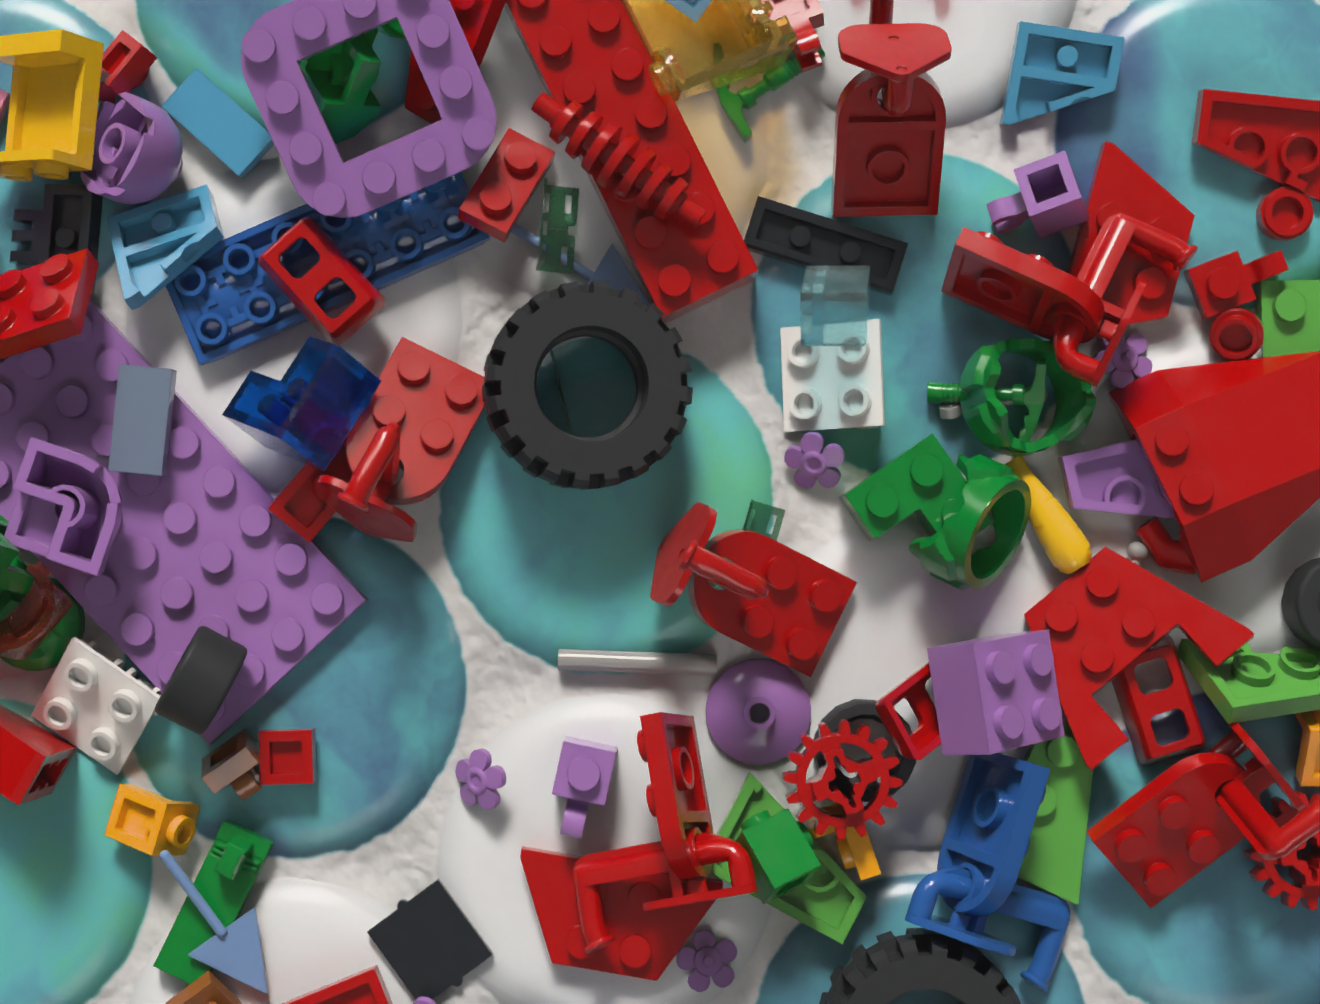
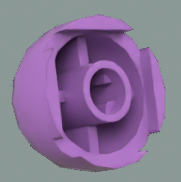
M123 92L118 94L123 99L117 104L106 101L98 109L92 170L89 173L80 171L81 180L88 191L116 202L131 205L154 200L170 187L172 182L181 173L183 149L180 131L165 110L150 101Z

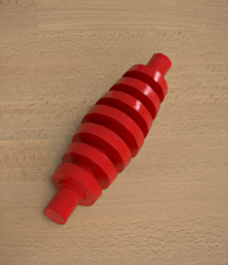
M544 92L536 99L531 110L550 124L549 137L556 144H560L566 137H569L570 140L566 145L565 152L573 160L585 149L587 153L583 158L581 167L589 175L602 162L605 164L597 178V182L607 189L621 175L623 178L615 194L627 199L636 188H639L641 192L634 203L638 207L645 210L655 200L659 203L654 212V215L658 218L665 220L669 215L672 217L676 215L693 229L698 226L707 211L688 198L689 194L686 191L689 184L680 177L673 185H670L667 181L673 169L666 162H663L655 172L651 171L650 168L657 154L650 147L645 148L636 159L633 158L641 142L639 137L631 132L617 146L616 142L621 135L623 127L611 122L599 133L598 129L602 124L603 116L592 111L584 120H581L580 117L584 106L576 101H572L568 106L565 104L562 106Z

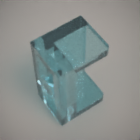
M806 266L800 291L801 346H864L867 342V318L870 314V266Z

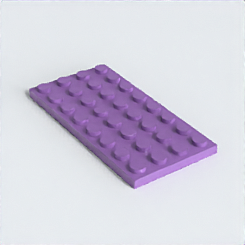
M91 299L81 334L7 357L0 363V515L8 521L11 518L20 492L13 489L30 437L84 454L102 464L108 471L119 364L153 367ZM175 391L166 477L108 471L117 483L120 491L122 513L121 524L103 575L95 576L46 559V556L32 553L154 686L160 689L161 693L200 626H206L247 648V656L226 698L207 730L200 734L210 745L218 740L355 613L368 598L313 539L310 543L307 542L267 508L275 498Z

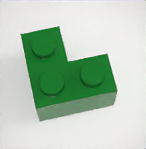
M932 433L842 494L839 499L868 540L878 538L912 513H914L928 535L933 536L942 530L946 518L959 513L965 503L962 489L967 484V481ZM989 513L984 518L978 533L995 522Z

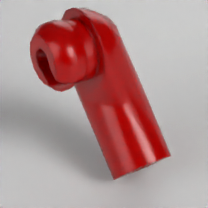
M1157 517L1148 520L1134 531L1161 569L1171 572L1196 574L1180 540H1173Z

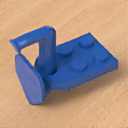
M1001 753L969 755L940 848L937 871L926 875L917 884L905 921L962 942L1009 956H1015L1017 947L983 932L989 914L995 911L1043 925L1032 961L1027 971H1022L1020 976L1040 991L1048 992L1049 987L1047 984L1056 967L1069 925L1070 908L1067 902L1060 897L1015 883L1023 858L1029 849L1030 835L1039 806L1045 797L1046 783L1051 769ZM938 894L942 896L944 902L951 909L955 910L952 912L950 919L932 915Z

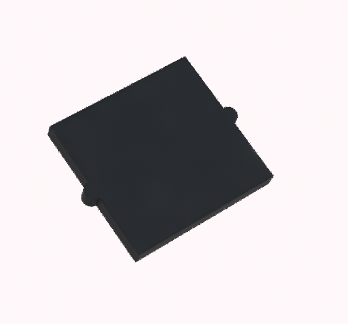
M439 878L409 901L401 899L397 904L398 909L367 931L415 999L421 996L434 999L451 985L460 986L463 982V976L493 955L489 946Z

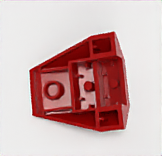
M1320 351L1156 370L1132 381L1124 388H1116L1108 392V396L1130 440L1137 439L1181 528L1177 536L1201 583L1251 562L1320 499Z

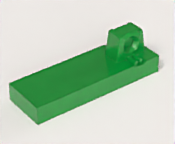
M230 819L223 822L193 883L225 927L239 918L275 844V841ZM188 895L153 966L191 984L207 971L212 973L214 968L188 956V953L213 937L216 933Z

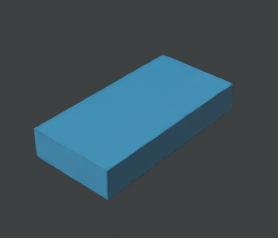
M198 68L194 69L161 106L241 179L252 170L274 145L269 132Z

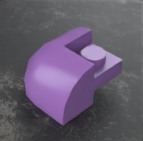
M30 437L13 489L20 492L4 537L14 546L46 556V559L95 576H102L121 524L122 497L117 483L102 464L90 457Z

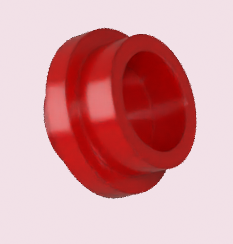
M1232 308L1220 313L1213 320L1209 331V340L1213 350L1222 358L1230 361L1246 360L1258 352L1264 339V328L1260 319L1251 311L1242 308Z

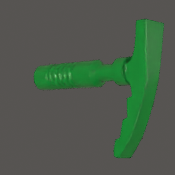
M712 45L710 50V67L718 99L728 119L745 143L752 138V131L743 117L742 109L746 108L749 110L757 104L756 99L768 91L775 92L788 83L790 79L792 80L794 76L796 77L801 74L802 71L794 53L789 58H786L785 61L764 73L762 80L749 89L745 86L737 94H734L728 90L730 84L723 76L724 69L720 63V51L716 45ZM821 47V49L817 51L820 58L823 59L825 57V53Z
M1037 359L1036 372L1030 387L1025 388L1024 384H1013V388H995V395L999 401H1013V405L1025 404L1028 407L1029 412L1024 414L1025 427H1021L1018 438L1024 442H1029L1043 408L1046 359ZM928 382L927 403H960L961 384Z

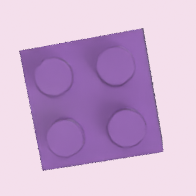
M1049 630L1003 633L927 648L943 756L990 755L1065 737Z

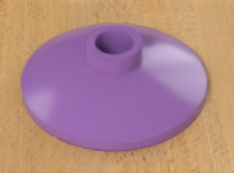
M766 659L745 660L726 669L712 685L706 702L707 726L715 743L731 758L752 765L774 763L787 757L788 751H795L801 744L799 736L802 733L807 734L811 720L810 700L801 680L787 667ZM756 703H763L769 709V717L762 723H755L749 717V710Z

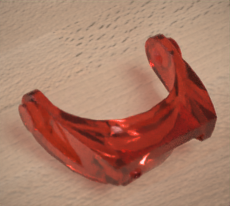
M38 562L36 565L33 563L28 565L26 569L34 576V582L22 602L0 622V657L15 660L28 658L73 607L67 594L49 579L52 571L41 562Z

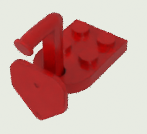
M870 0L869 24L852 25L842 29L838 34V48L841 59L865 70L857 74L845 86L836 106L831 196L833 217L938 215L946 109L938 85L926 72L949 60L952 47L946 31L935 25L924 23L892 24L894 0ZM879 91H881L883 100L878 97Z
M1122 213L1113 214L1103 223L1076 278L1054 267L1049 260L1040 255L1024 254L1004 245L998 237L991 233L975 232L963 227L954 245L941 292L1051 341L1053 340L1055 358L1061 368L1073 377L1097 387L1148 283L1140 278L1125 310L1102 300L1128 243L1135 244L1167 259L1174 264L1173 269L1175 271H1180L1192 259L1198 247L1196 245L1190 246L1178 237ZM1103 323L1097 337L1109 343L1101 360L1098 361L1076 351L1079 344L1087 343L1094 339Z
M88 248L68 255L57 254L44 263L23 270H9L0 275V359L81 334L99 263Z
M401 337L349 430L346 442V457L352 476L347 483L332 476L321 475L316 483L317 496L359 531L369 536L413 542L417 535L418 525L416 521L394 505H410L421 502L431 497L444 485L486 409V404L482 401L484 376ZM400 467L404 475L402 479L398 482V473Z
M697 502L662 539L658 547L650 598L665 607H670L677 601L687 585L690 603L697 616L707 626L811 677L857 582L768 536L743 529L730 530L718 534L709 540L716 523L717 512L714 508ZM708 581L719 585V587H712Z
M665 712L640 716L642 730L638 731L637 745L642 760L648 762L651 784H648L646 788V799L650 813L653 817H657L661 841L587 854L576 861L573 868V881L580 924L587 944L585 951L588 954L598 951L615 941V936L609 935L605 924L599 889L600 884L669 872L673 897L641 903L642 912L758 892L753 863L746 849L732 839L713 834L694 716ZM728 861L731 888L708 891L706 878L688 881L689 879L706 877L710 874L713 864Z
M1238 722L1228 724L1232 731L1220 739L1208 753L1191 755L1178 761L1086 831L1093 843L1151 909L1229 851L1244 837L1247 838L1265 860H1276L1289 855L1320 831V796L1306 807L1272 762ZM1246 750L1253 756V758L1243 764L1247 770L1235 760ZM1273 783L1279 787L1300 812L1281 827L1276 824L1260 804V793Z

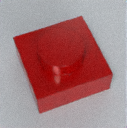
M315 728L258 731L260 785L311 784L317 781Z

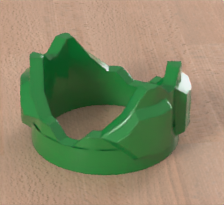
M1012 338L1000 341L994 345L982 346L967 361L961 375L960 404L968 427L986 447L1007 456H1027L1054 446L1058 442L1072 441L1088 426L1096 406V397L1091 390V384L1073 377L1064 371L1056 361L1053 340L1042 341L1038 338ZM1003 353L1020 354L1036 363L1037 359H1046V374L1054 388L1056 409L1049 429L1036 441L1024 442L1013 436L1008 428V411L996 398L995 386L1001 371L998 359Z
M981 454L971 458L959 455L956 466L966 476L967 484L962 489L965 500L959 513L946 518L942 530L933 536L915 538L909 544V550L920 560L922 568L930 572V576L957 589L964 590L968 587L981 589L991 584L1003 572L1014 556L1028 523L1031 509V493L1028 484L1020 480V477L1013 473L1012 468ZM991 509L994 516L993 520L995 521L992 524L996 539L991 546L979 549L972 554L978 530Z

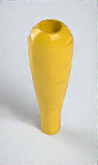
M1018 456L1004 464L1012 468L1013 473L1029 486L1031 493L1029 520L1053 566L1058 568L1060 572L1071 574L1088 564L1091 560L1092 552L1087 538L1064 507L1033 474L1023 456Z

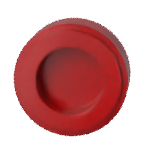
M1280 187L1271 191L1260 200L1256 209L1258 227L1264 235L1276 241H1289L1302 235L1310 227L1313 220V206L1310 199L1304 192L1293 187Z

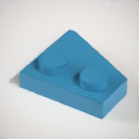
M1023 21L1018 22L1000 125L1008 126L1115 91L1125 37Z
M207 184L107 217L123 297L131 310L140 308L224 238L214 196Z

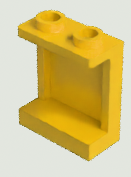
M64 29L0 36V62L13 66L5 151H0L1 178L29 182L32 181L33 174H35L36 176L48 179L66 180L69 177V172L92 170L104 43Z

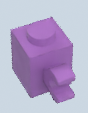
M1065 150L1014 169L1021 192L998 198L986 204L992 224L995 225L998 234L1018 228L1029 218L1039 238L1090 220Z
M569 736L565 737L552 790L553 795L568 798L560 834L581 838L589 802L605 806L617 747Z

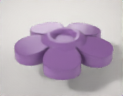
M1132 333L1126 338L1122 335L1104 372L1105 374L1112 371L1109 380L1114 388H1124L1134 381L1133 377L1138 379L1152 372L1153 364L1151 360L1144 356H1138L1144 353L1148 347L1147 340L1139 333ZM1101 338V345L1105 350L1109 342ZM1104 351L1098 352L1093 358L1100 361Z
M808 432L801 439V447L797 445L788 447L784 455V461L790 468L798 469L794 474V481L797 485L810 489L814 486L816 480L825 488H831L838 484L841 473L836 467L840 466L845 458L844 450L840 445L833 443L822 449L824 445L822 435L817 432Z
M486 749L474 750L470 754L469 759L459 760L455 773L459 781L466 782L460 788L462 800L468 806H474L479 803L483 809L491 810L500 804V794L496 789L505 786L506 773L501 766L495 765L490 767L492 758Z
M710 930L696 932L692 942L698 952L692 948L684 947L677 954V965L681 969L691 970L696 968L688 976L687 982L689 987L697 992L706 991L710 985V975L716 986L720 988L729 986L734 980V971L731 967L722 963L731 962L736 958V946L731 940L725 939L721 940L713 948L715 936Z

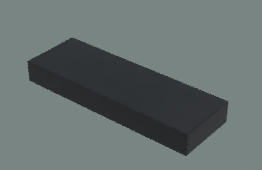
M760 196L757 197L744 238V242L751 252L890 296L894 291L908 246L906 242Z

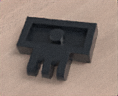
M45 184L43 210L14 209L13 221L32 225L31 231L12 230L11 241L20 244H30L29 251H10L9 262L20 265H38L57 254L68 255L86 248L98 260L103 196L88 191L85 185ZM96 277L91 294H95Z

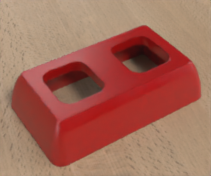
M311 217L301 218L259 256L258 263L262 270L332 347H340L385 306V298ZM300 239H306L319 253L320 260L303 277L294 278L283 267L280 257L295 242ZM339 278L352 289L356 299L338 317L330 318L316 303V296L334 279Z
M1166 635L1112 680L1136 759L1142 766L1152 765L1202 749L1206 744V738L1174 640L1169 635ZM1157 658L1164 659L1171 677L1170 686L1149 694L1141 693L1134 674L1135 667L1138 664ZM1173 709H1179L1187 726V736L1178 741L1159 745L1152 730V717Z
M929 662L889 691L875 704V710L898 752L903 757L911 760H922L941 744L936 707L925 688L926 681L931 678ZM903 698L908 701L918 720V728L910 735L894 708V705Z

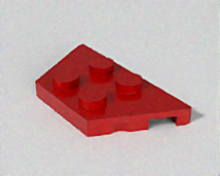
M1105 141L1100 147L1085 203L1090 220L1080 223L1067 273L1077 278L1103 223L1113 214L1122 213L1178 237L1185 243H1188L1195 215L1114 143ZM1129 242L1102 300L1125 310L1141 278L1148 283L1128 325L1164 319L1168 317L1180 271H1175L1173 269L1174 264L1167 259Z
M523 846L520 859L550 959L554 964L657 981L715 902V900L642 912L641 903L673 897L669 872L600 884L599 889L605 924L609 935L615 936V941L598 951L588 954L585 951L587 944L580 924L573 881L574 865L582 856ZM707 877L688 880L706 878L708 891L723 889V880Z

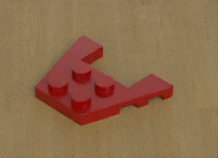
M1104 547L1091 558L1088 564L1075 571L1024 614L1030 631L1049 630L1059 701L1085 765L1090 771H1093L1129 741V738L1092 696L1173 629L1179 628L1215 669L1254 638V633L1249 628L1107 547Z

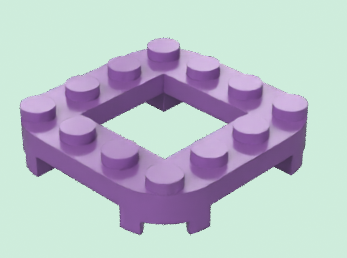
M293 0L262 15L255 21L242 39L241 68L250 93L294 188L309 206L323 215L340 218L355 217L391 203L470 168L486 154L494 140L497 123L495 105L449 0ZM398 19L442 120L344 162L299 65L300 61Z

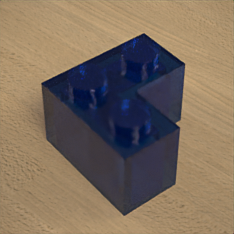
M309 336L281 381L251 370L222 415L264 447L325 471L330 461L340 452L343 441L359 416L370 405L371 398L382 381L340 346Z

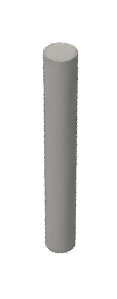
M559 649L558 670L716 676L717 655Z

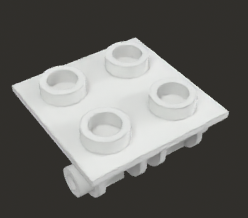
M881 319L780 328L784 432L843 428L876 429L878 426H885Z
M73 637L31 716L118 775L152 715H158L155 712V706L162 693L159 688L153 686L142 677L135 679L137 670L133 667L126 672L122 670L124 661L120 658L114 661L113 657L98 648V643L94 640L87 643L83 639L79 640Z

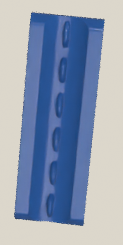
M456 173L360 216L348 218L327 216L319 213L308 204H304L216 243L166 285L199 365L202 366L219 361L308 322L306 317L262 270L258 263L259 256L303 217L313 218L378 291L475 249L489 241L490 237L488 234L458 219L459 208L470 192L462 173ZM300 239L295 242L280 257L281 264L294 278L303 277L320 260L319 253L306 239ZM337 278L317 294L316 303L325 313H328L355 301L356 295L342 279Z

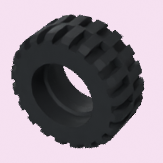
M577 281L560 284L557 289L549 292L544 290L532 297L524 306L518 308L495 338L493 346L487 355L483 370L485 371L484 384L482 385V401L485 402L488 416L486 419L491 432H495L502 444L500 446L509 458L513 457L523 466V471L534 478L539 477L550 482V485L557 487L577 488L580 490L618 485L647 472L649 467L656 461L662 460L672 449L670 444L675 436L682 433L687 419L683 417L687 405L692 404L693 387L687 386V374L692 372L689 356H682L678 343L683 340L676 327L669 329L661 319L665 313L654 303L647 306L637 299L639 293L626 287L621 291L609 288V282L592 281L589 285H578ZM593 337L608 342L620 351L632 369L636 385L632 409L627 418L616 429L605 435L590 438L570 435L552 424L540 407L536 391L539 367L552 348L571 338Z
M906 928V935L894 936L891 931L876 936L878 943L865 949L863 944L859 945L850 952L852 960L844 968L840 965L836 967L830 976L831 988L829 992H822L819 1004H889L897 997L908 992L932 989L947 993L957 1000L959 1004H1021L1015 990L1004 978V975L979 949L971 944H964L957 939L937 932L935 935L927 934L923 928Z

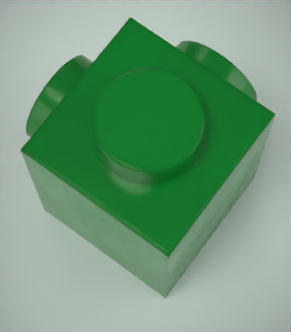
M788 808L773 816L770 815L768 810L759 812L740 825L742 831L736 842L740 843L750 855L758 890L756 893L763 905L809 882L821 866L813 852L814 842L809 830L804 823L795 821Z

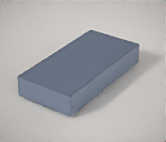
M119 364L108 471L166 477L176 370Z

